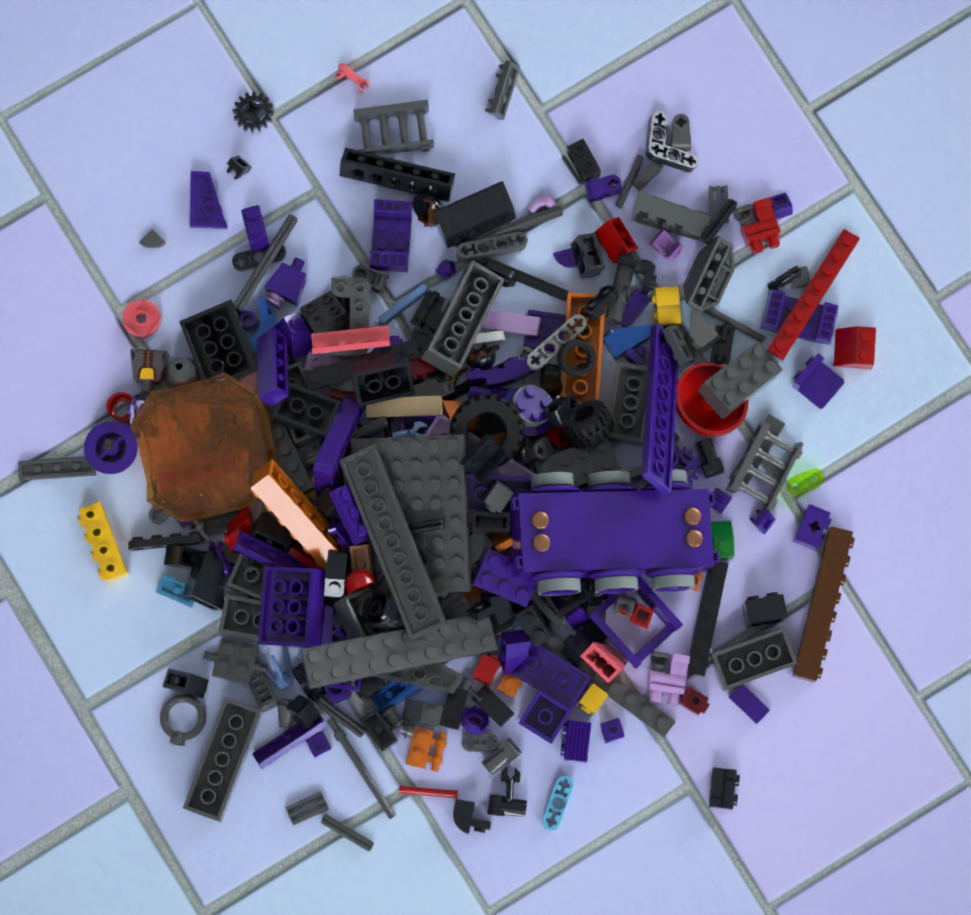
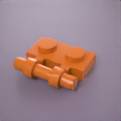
M415 726L406 765L425 769L426 763L431 762V771L438 772L439 766L443 762L442 753L447 745V734L439 732L438 739H433V730ZM431 745L436 746L434 756L428 755Z

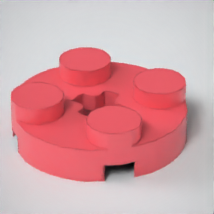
M133 301L123 312L125 329L134 337L146 339L155 334L161 325L162 318L159 309L151 301ZM139 315H146V322L138 323L139 319L137 317Z

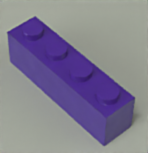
M272 328L257 338L258 399L271 407L289 396L287 336Z

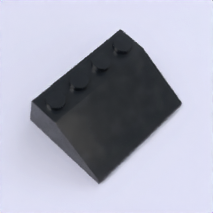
M232 299L179 321L206 392L210 394L216 393L258 371L255 357Z

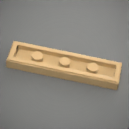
M442 396L400 397L366 405V418H380L382 416L385 418L442 416Z

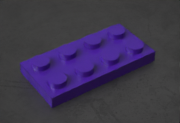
M532 641L528 657L511 672L514 676L573 710L592 679V676L544 647L538 646L536 648Z

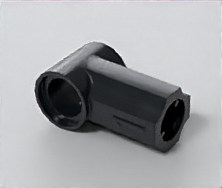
M711 438L695 443L705 478L708 479L724 473L720 457H717Z
M489 795L487 814L495 816H526L527 800L513 799L512 802H506V796Z

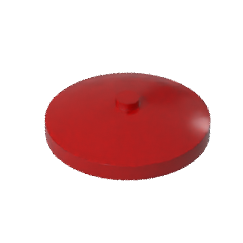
M713 362L695 364L680 376L677 381L676 411L681 420L693 431L704 436L719 437L731 433L743 422L748 411L749 401L747 400L723 420L698 392V389L706 380L725 367Z

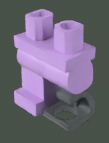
M652 651L650 660L653 664V670L649 671L647 685L649 702L660 703L661 695L668 694L667 704L677 706L681 696L684 695L690 656ZM670 658L668 673L663 671V664Z

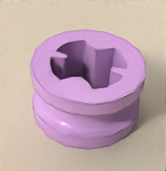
M270 292L271 296L266 298V301L280 309L281 303H284L285 300L278 294Z

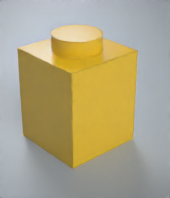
M593 683L579 701L580 709L588 715L590 713L594 715L608 697V694Z

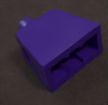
M295 257L291 266L281 263L265 284V290L269 293L274 292L285 301L298 306L307 281V275L301 271L305 262Z

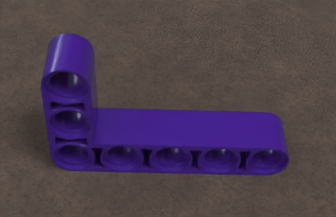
M349 396L343 398L317 455L313 467L317 495H320L327 486L335 489L340 487L339 460L343 458L364 411V406L358 407L356 398Z

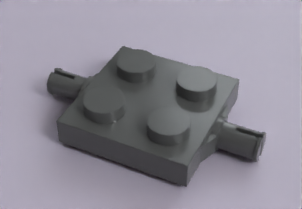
M223 638L216 653L205 651V655H203V659L214 661L212 677L250 685L256 670L267 673L269 665L258 663L259 646Z

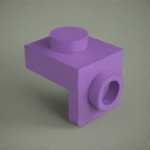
M663 229L649 243L664 259L670 260L675 259L681 253L680 250L683 247L681 243H677Z

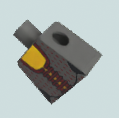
M131 349L134 381L142 383L141 392H153V384H162L169 358L168 352L166 350Z

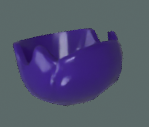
M476 705L470 708L466 707L460 719L462 727L470 734L485 732L490 723L488 714L483 709L476 707Z

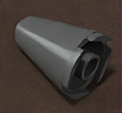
M189 357L175 358L166 367L164 378L171 391L187 395L199 388L202 380L194 359Z

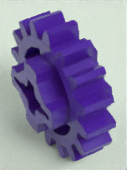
M676 446L673 457L675 456L673 469L680 470V468H676L679 461L682 466H685L683 470L686 473L688 470L693 469L692 474L687 477L688 484L692 485V479L697 480L699 478L696 473H701V469L697 467L702 463L696 461L699 455L693 456V449L687 452L686 446L682 450ZM683 455L688 457L690 461L683 458Z

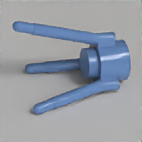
M283 647L287 673L286 671H281L274 655H271V659L278 673L275 675L276 679L269 670L266 673L274 687L278 686L279 691L293 685L292 680L294 679L286 647ZM257 657V658H258V663L264 664V663L261 661V659H259V657Z

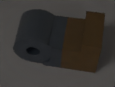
M547 363L540 371V387L545 391L548 389L553 390V393H548L551 399L561 394L563 383H560L559 365Z

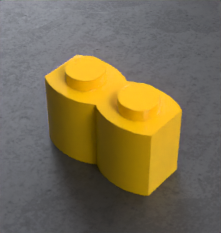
M678 286L655 288V293H652V304H656V311H653L654 323L662 324L663 327L681 326Z

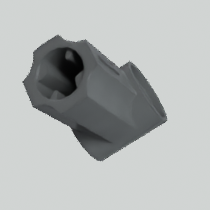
M510 737L481 762L491 775L499 771L505 764L512 762L522 753Z

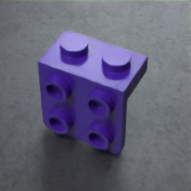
M818 353L816 357L811 356L805 363L807 367L803 372L799 370L793 377L795 381L792 387L816 407L823 409L843 386L844 379L823 363L824 357Z

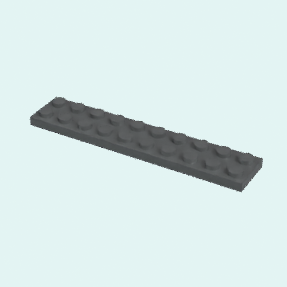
M376 445L368 446L339 460L410 640H414L447 625Z
M469 616L446 620L447 625L414 640H410L406 629L301 649L300 653L308 687L313 689L497 651L490 616L480 621Z

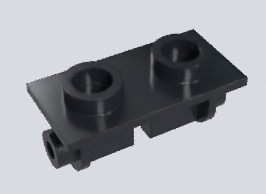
M609 285L604 286L593 299L585 303L581 311L588 313V318L591 321L598 320L606 312L603 305L609 309L619 300L620 295L616 291L618 289Z
M429 290L410 322L421 329L428 330L429 322L437 309L441 308L445 298L441 297L437 291L432 292Z
M729 324L716 325L715 331L719 334L721 340L713 345L710 362L727 365L730 360L735 328L730 327Z
M303 662L297 664L298 666L292 669L294 672L293 676L299 685L307 683L302 689L308 699L315 702L320 696L327 694L325 686L309 689Z

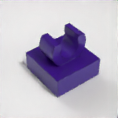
M642 346L636 352L630 348L625 353L624 358L630 364L643 366L644 360L642 357L645 356L647 351Z
M716 487L713 491L715 505L710 507L719 514H722L732 500V497Z
M765 508L762 511L756 509L755 511L758 516L756 519L750 517V521L759 532L765 535L776 519Z

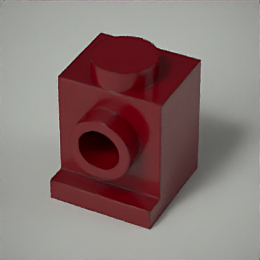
M422 359L409 362L413 384L417 379L421 381L429 378L432 373L436 372V367Z
M689 686L678 705L699 716L700 713L704 714L710 704L707 703L708 697ZM693 698H697L699 700L698 705H694L692 703Z

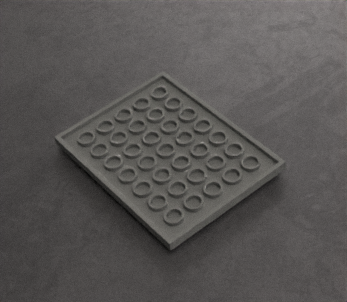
M465 434L351 439V454L373 444L376 445L407 524L438 518L444 520V529L412 535L415 543L436 555L425 566L435 593L470 592L466 468L460 463L465 457ZM366 543L370 544L374 580L376 581L382 571V567L372 543ZM372 583V584H370L369 586L365 587L364 589H366V588H368V587H371V586H373L374 584Z

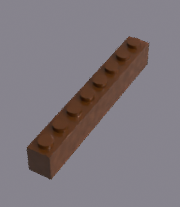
M830 526L828 529L796 659L798 664L795 665L792 675L794 678L813 683L817 681V678L821 679L823 668L820 667L821 662L826 659L828 649H825L826 641L830 642L832 630L829 629L831 622H835L837 612L834 609L836 604L839 605L842 594L838 592L840 585H844L846 575L843 574L844 568L849 566L851 556H848L849 548H853L855 538L852 537V531Z

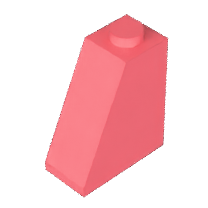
M593 642L580 656L608 684L628 662L615 647Z

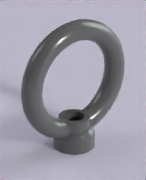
M190 695L172 697L164 704L160 712V724L163 731L170 737L169 743L178 746H185L186 740L196 737L206 723L204 706L198 699ZM181 702L193 705L198 712L197 725L186 733L174 731L169 726L167 720L169 710L175 704Z

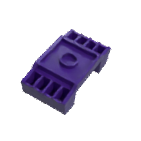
M374 199L372 248L370 250L371 269L408 272L412 201Z
M769 291L760 328L777 334L799 299L785 296L786 292ZM825 302L824 305L819 304L797 339L831 345L839 311L838 305Z

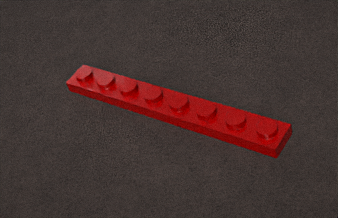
M843 229L767 349L768 353L782 361L785 359L858 244L859 237Z

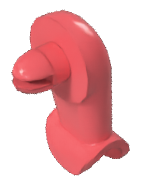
M341 63L338 65L339 71L335 74L336 79H341L343 76L347 79L349 78L358 85V90L361 93L363 92L360 87L361 85L370 86L366 79H362L346 64Z

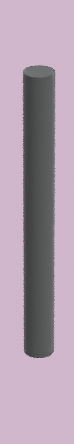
M712 307L704 311L761 343L765 338L764 335Z

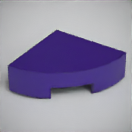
M571 248L553 253L555 260L560 265L567 268L576 267Z

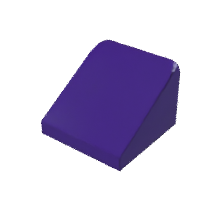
M786 192L770 197L771 207L776 219L793 214L792 203Z

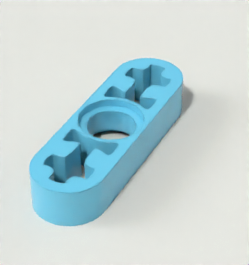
M560 776L557 779L542 823L544 828L549 831L556 830L559 827L570 797L573 781L568 776ZM564 779L568 780L567 784L570 785L569 788H565L563 793L567 794L566 798L561 794H555L556 790L560 792L561 785H559V782H563ZM559 797L563 800L562 808L556 809L553 807L552 801L554 798ZM549 809L554 812H561L560 816L556 814L554 821L557 824L552 825V827H549L548 822H546V819H550L552 813L548 812Z

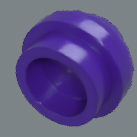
M445 259L441 261L435 271L444 278H451L456 274V267L452 260Z

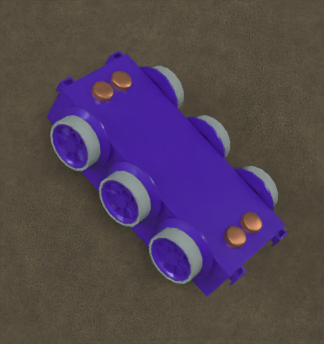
M673 469L671 494L666 496L646 479H644L645 487L637 491V487L631 485L630 472L603 471L589 474L587 476L588 488L583 490V492H580L579 488L574 487L572 473L547 472L531 476V489L526 493H518L509 500L514 578L531 577L532 580L537 581L538 595L558 596L581 592V578L595 580V593L598 594L634 592L638 590L637 577L639 576L652 578V591L654 592L686 591L695 588L694 575L714 567V564L719 563V551H713L710 506L715 505L714 493H709L708 489H693L692 485L687 484V473L684 470Z

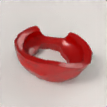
M126 392L113 394L106 404L108 414L120 422L130 420V416L127 414L123 417L117 416L115 414V407L121 401L130 404L133 397Z

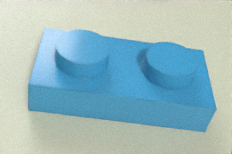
M163 575L156 593L191 608L194 604V601L182 596L186 586L185 583Z

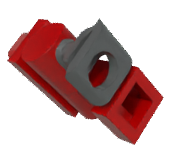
M770 197L754 201L753 204L735 208L733 212L734 219L743 225L740 227V232L745 241V246L750 247L753 255L763 252V242L767 241L770 249L780 246L779 235L781 231L771 207ZM751 210L756 222H752L751 216L749 217Z
M621 594L613 614L647 629L654 610L637 603V600L630 596Z

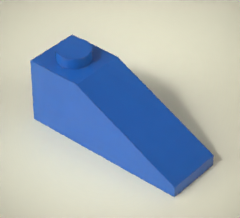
M654 325L626 327L617 330L611 329L604 334L603 344L615 361L625 355L630 348L635 349L650 340L651 327Z
M391 681L374 694L371 700L379 713L382 714L392 706H396L416 694L424 687Z

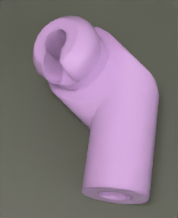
M550 195L538 196L527 207V210L531 214H535L541 206L552 208L555 205V201Z

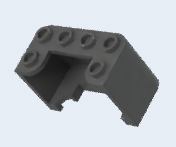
M348 276L331 277V291L337 297H350V329L371 327L372 286L369 279ZM369 348L330 352V355L359 356L365 354Z

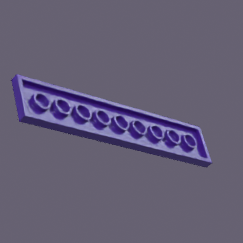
M656 324L651 327L641 475L666 496L671 494L678 361L673 357L672 348L665 340L663 329Z

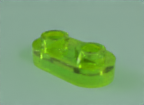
M811 469L793 476L787 483V490L793 496H800L810 492L823 484L824 475L818 469ZM812 476L816 477L817 482L813 483L810 478ZM793 484H798L800 488L795 490Z

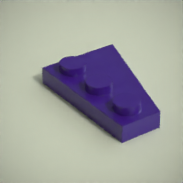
M191 171L189 228L228 229L210 172Z
M349 484L329 492L353 545L355 546L369 539V534Z

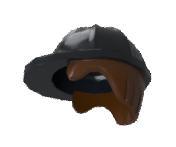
M423 193L416 195L413 199V208L418 221L424 223V227L437 226L433 211L444 207L440 200Z
M482 345L479 350L471 347L465 363L472 369L488 370L494 365L496 359L495 352L499 350L500 346L493 345L487 348L486 345Z

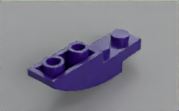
M511 357L504 361L502 369L498 366L490 367L489 370L471 369L470 372H466L467 384L486 382L487 388L504 387L528 377L535 371L527 366V357L526 359ZM532 357L531 364L533 365L536 363L537 365H539V359L541 357L536 359Z

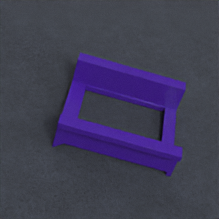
M640 576L637 577L638 590L635 592L649 608L654 610V613L666 626L635 655L600 617L624 593L611 594L588 615L635 669L673 632L683 626L681 621Z

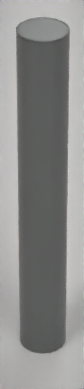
M637 155L615 204L616 207H623L632 183L644 160L643 156Z

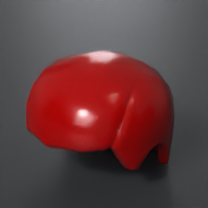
M363 569L355 570L347 576L345 588L348 594H352L355 590L364 589L370 584H374L375 581L369 571Z

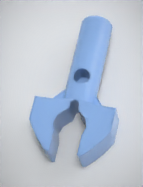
M420 421L414 422L412 429L392 432V437L424 436L425 433L419 434L416 432L420 428H428V426Z

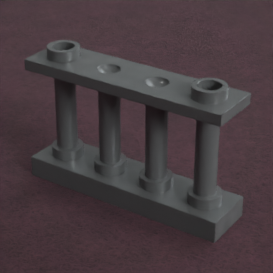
M428 100L353 109L355 122L361 123L364 148L358 150L375 155L420 150V152L430 151L431 148H434V140H427L424 118L426 112H429ZM415 114L417 116L420 141L409 142L405 118L407 115ZM389 117L398 118L401 144L390 145L387 125ZM377 119L380 122L383 146L371 147L368 125L370 120Z
M764 421L759 423L725 490L731 494L743 491L763 502V508L770 511L777 505L778 500L776 498L796 459L801 457L804 443L798 442L792 446L771 434V431H769L771 425ZM763 440H768L789 452L790 455L786 463L763 451L760 447ZM760 457L781 469L782 471L777 480L754 468L752 464L754 458ZM751 474L773 486L769 496L746 485L745 481H743L745 475Z

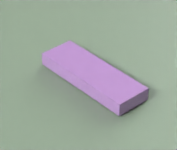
M490 310L481 329L537 337L541 319L540 317Z

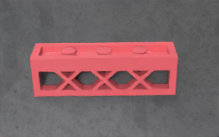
M389 326L311 334L312 354L391 345Z

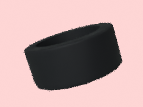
M579 339L568 340L563 343L557 354V361L561 370L573 376H581L590 372L596 360L593 347L588 342ZM574 346L583 348L587 354L585 365L579 369H573L568 366L565 358L567 351Z

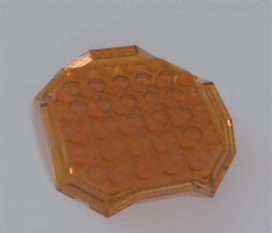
M225 372L178 387L150 391L143 408L130 425L138 442L146 477L147 502L163 510L179 522L205 519L256 504L259 498L255 497L251 491L254 472L271 459L276 462V448L268 413L264 403L258 399V392Z

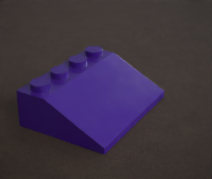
M265 566L258 645L295 648L320 646L325 570Z

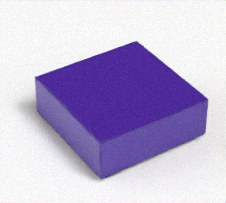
M323 731L306 740L314 758L332 749Z

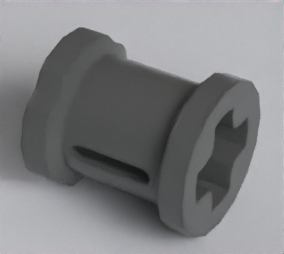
M395 706L381 714V717L385 718L390 725L391 731L405 723V720L401 719L396 712Z

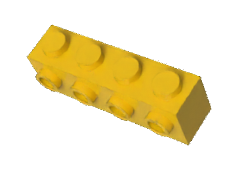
M99 501L78 509L80 515L77 518L80 526H84L87 533H84L87 544L91 543L93 551H90L94 562L98 561L100 568L97 571L100 579L110 583L128 576L127 568L102 503Z

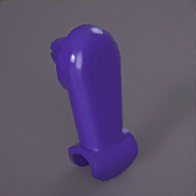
M222 541L218 542V547L215 542H211L208 549L216 553V557L223 560V578H228L235 565H230L225 559L222 551L224 547Z

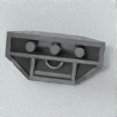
M716 236L698 252L683 284L686 304L700 312L719 304L734 272L733 245L722 237Z

